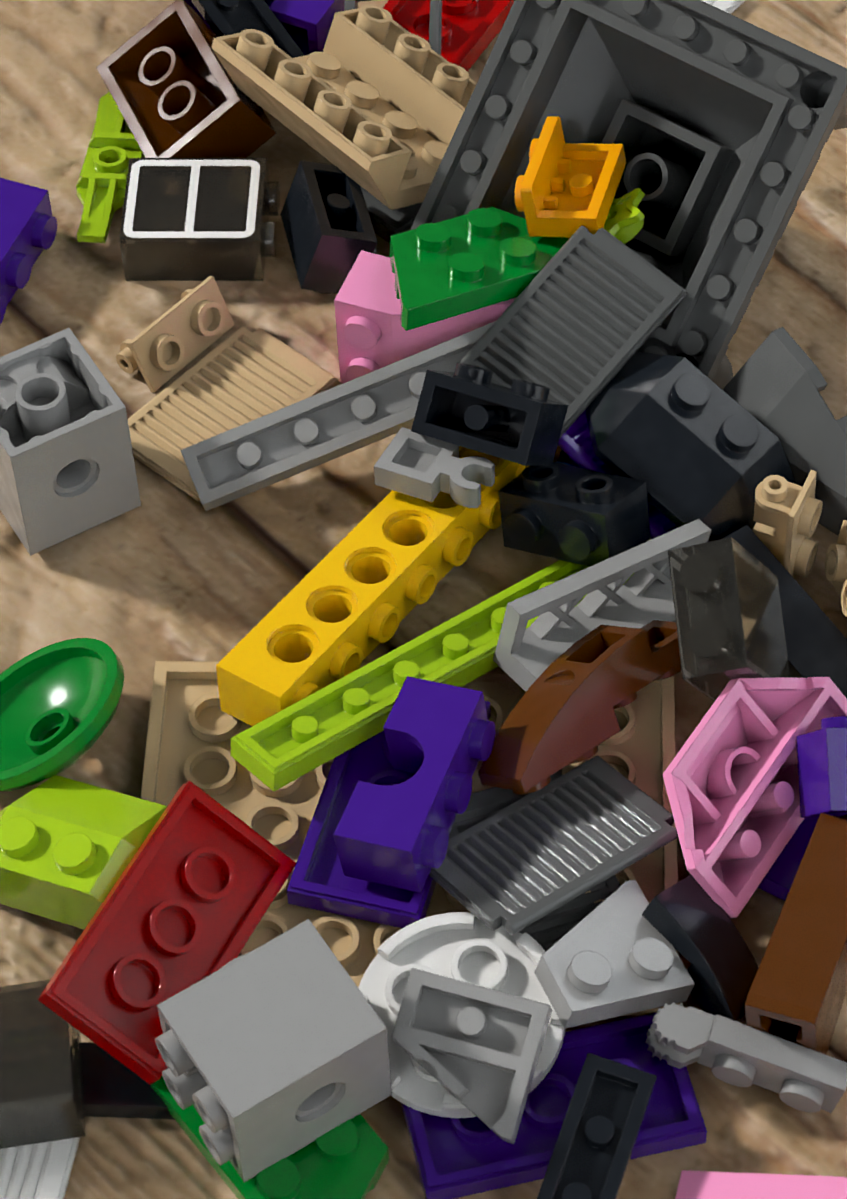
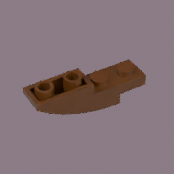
M653 620L640 629L600 625L575 642L550 664L510 712L495 737L489 758L483 761L478 771L481 784L509 789L515 794H529L547 786L551 781L550 776L568 764L581 762L594 756L598 752L599 744L621 731L614 709L632 703L637 698V691L651 682L674 676L683 669L678 622ZM681 623L685 661L701 651L698 624Z

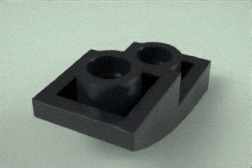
M689 875L654 896L642 913V916L674 946L675 950H678L691 963L687 971L695 985L690 994L697 1000L699 1006L707 1013L715 1016L718 1014L740 1023L746 1019L745 1002L759 967L743 937L726 912L711 899L694 877Z

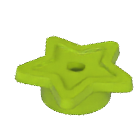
M636 188L618 199H613L603 229L623 244L634 238L643 227L645 216L637 207L645 193L640 188Z

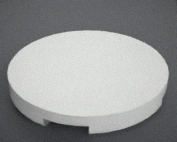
M451 912L433 915L411 923L389 937L377 949L378 954L365 971L358 988L387 1027L392 1097L404 1105L429 1115L447 1118L477 1117L391 1037L412 968L549 1004L552 1013L529 1093L546 1077L559 1055L565 1029L534 973L541 956L546 951L526 932L522 934L517 932L511 935L503 926L496 930H490L471 912Z

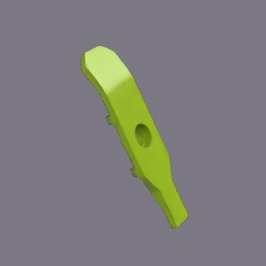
M110 92L106 93L99 100L95 127L76 185L77 196L84 206L77 232V242L106 243L114 212L127 203L131 167L135 162L144 159L141 148Z

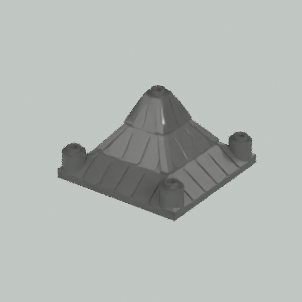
M515 0L410 230L416 229L425 223H437L462 216L478 208L495 207L525 218L524 212H519L515 205V184L517 177L524 175L529 164L531 141L533 138H539L547 116H560L565 143L623 144L626 166L614 198L618 199L636 188H640L645 193L637 207L645 216L643 227L625 245L687 291V295L636 352L685 357L723 390L733 378L732 365L725 355L728 345L736 333L751 302V297L774 254V249L797 206V201L814 171L825 143L828 141L833 129L847 128V68L701 0Z

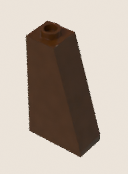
M820 813L745 1002L747 1026L827 1055L847 992V814L836 817Z

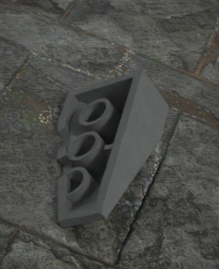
M781 327L770 333L724 387L723 391L780 439L797 485H804L811 470L817 472L815 499L823 502L818 523L839 536L842 522L847 520V416L838 420L834 418L819 393L826 388L827 382L813 361L789 333Z

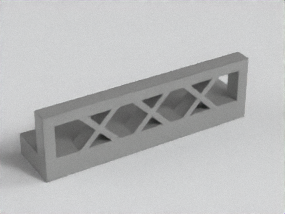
M700 519L694 520L509 602L506 607L493 661L526 692L552 662L575 642L600 625L640 629L653 620L678 622L670 563L679 553L678 562L713 590L718 615L724 613L726 602L694 566L696 553L706 548L711 529ZM675 568L681 623L698 624L693 582ZM696 585L701 624L716 617L714 600ZM538 616L530 627L526 629L528 620Z

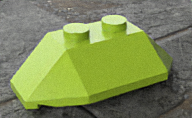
M54 775L0 811V904L85 929L167 806Z

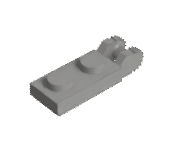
M675 1002L671 1005L665 1003L663 1008H659L652 1020L654 1022L646 1034L648 1037L645 1043L649 1046L647 1050L653 1053L652 1057H658L659 1061L665 1059L667 1064L679 1069L697 1061L699 1064L712 1068V1074L728 1084L739 1087H749L752 1084L779 1093V1098L785 1104L801 1111L819 1112L822 1109L832 1113L846 1091V1062L717 1014L715 1016L691 1006L684 1008L682 1003L680 1005L675 1004Z

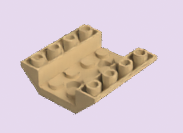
M363 5L361 8L335 13L323 52H312L309 55L292 58L276 46L269 35L256 29H245L240 33L216 37L211 47L240 91L390 210L423 202L477 84L469 78L470 75L464 68L448 62L431 49V45L427 40L408 32L392 19V15L387 10L375 5Z

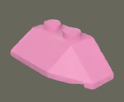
M830 677L737 678L730 680L663 773L686 868L711 899L722 907L729 918L739 916L804 820L800 816L796 736L820 730L821 719L847 716V698Z

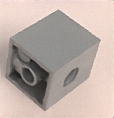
M64 329L0 357V510L29 555L38 553L141 506L126 407L71 329Z
M309 919L255 950L233 959L218 971L157 1005L163 1034L156 1037L155 1042L163 1060L168 1066V1069L162 1071L164 1081L177 1104L183 1110L193 1105L205 1123L199 1127V1132L215 1161L219 1165L230 1161L243 1182L315 1141L316 1138L341 1123L352 1119L392 1095L387 1027Z

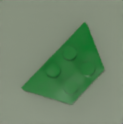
M495 207L474 209L462 216L437 223H425L416 229L392 235L389 257L392 273L395 274L394 286L396 297L400 299L401 326L408 331L518 297L569 238L529 237L525 218Z
M163 1076L151 1084L153 1090L167 1105L172 1117L238 1199H364L366 1194L375 1188L389 1162V1149L362 1115L358 1114L316 1138L315 1141L257 1173L256 1176L246 1182H243L230 1161L219 1165L210 1154L199 1132V1127L205 1123L193 1105L183 1110L171 1095Z

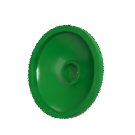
M75 638L57 642L29 654L0 674V792L22 789L63 772L81 759L104 732L118 708L124 685L122 662L106 643L92 638Z

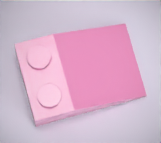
M361 250L334 299L341 383L348 382L495 322L516 298L406 331L401 326L400 299L396 297L394 286L395 274L392 273L390 257Z

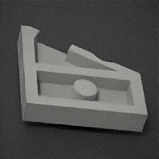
M635 879L622 884L549 948L539 960L534 973L564 1029L662 1007L665 1003L671 1005L673 1002L687 1001L695 985L674 946L642 916L649 903Z
M412 968L391 1037L504 1142L514 1144L552 1009L549 1004Z

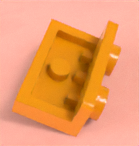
M547 116L539 138H533L531 141L529 164L524 175L517 177L515 184V205L519 212H524L529 237L570 238L580 226L588 228L593 235L603 228L626 166L623 144L565 143L560 116Z

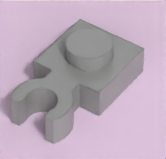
M401 427L374 465L375 485L429 502H433L438 493L442 491L450 494L451 498L461 506L478 508L481 504V484L492 487L495 483V464L491 460L479 456L459 458L458 445L412 432L411 429Z

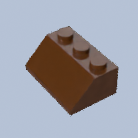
M184 0L173 2L96 68L147 160H245L277 133L261 106L237 88L211 48L213 40L217 35L209 24ZM150 166L159 177L191 173V166ZM200 166V172L234 169L236 166Z

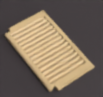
M241 326L128 418L133 457L199 501V495L180 450L331 389L339 383V378L262 328H258L252 333L245 326Z

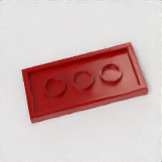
M189 780L179 788L37 1000L148 1084H153L161 1078L162 1071L168 1067L155 1042V1038L163 1034L157 1005L213 974L238 957L294 869L296 862Z

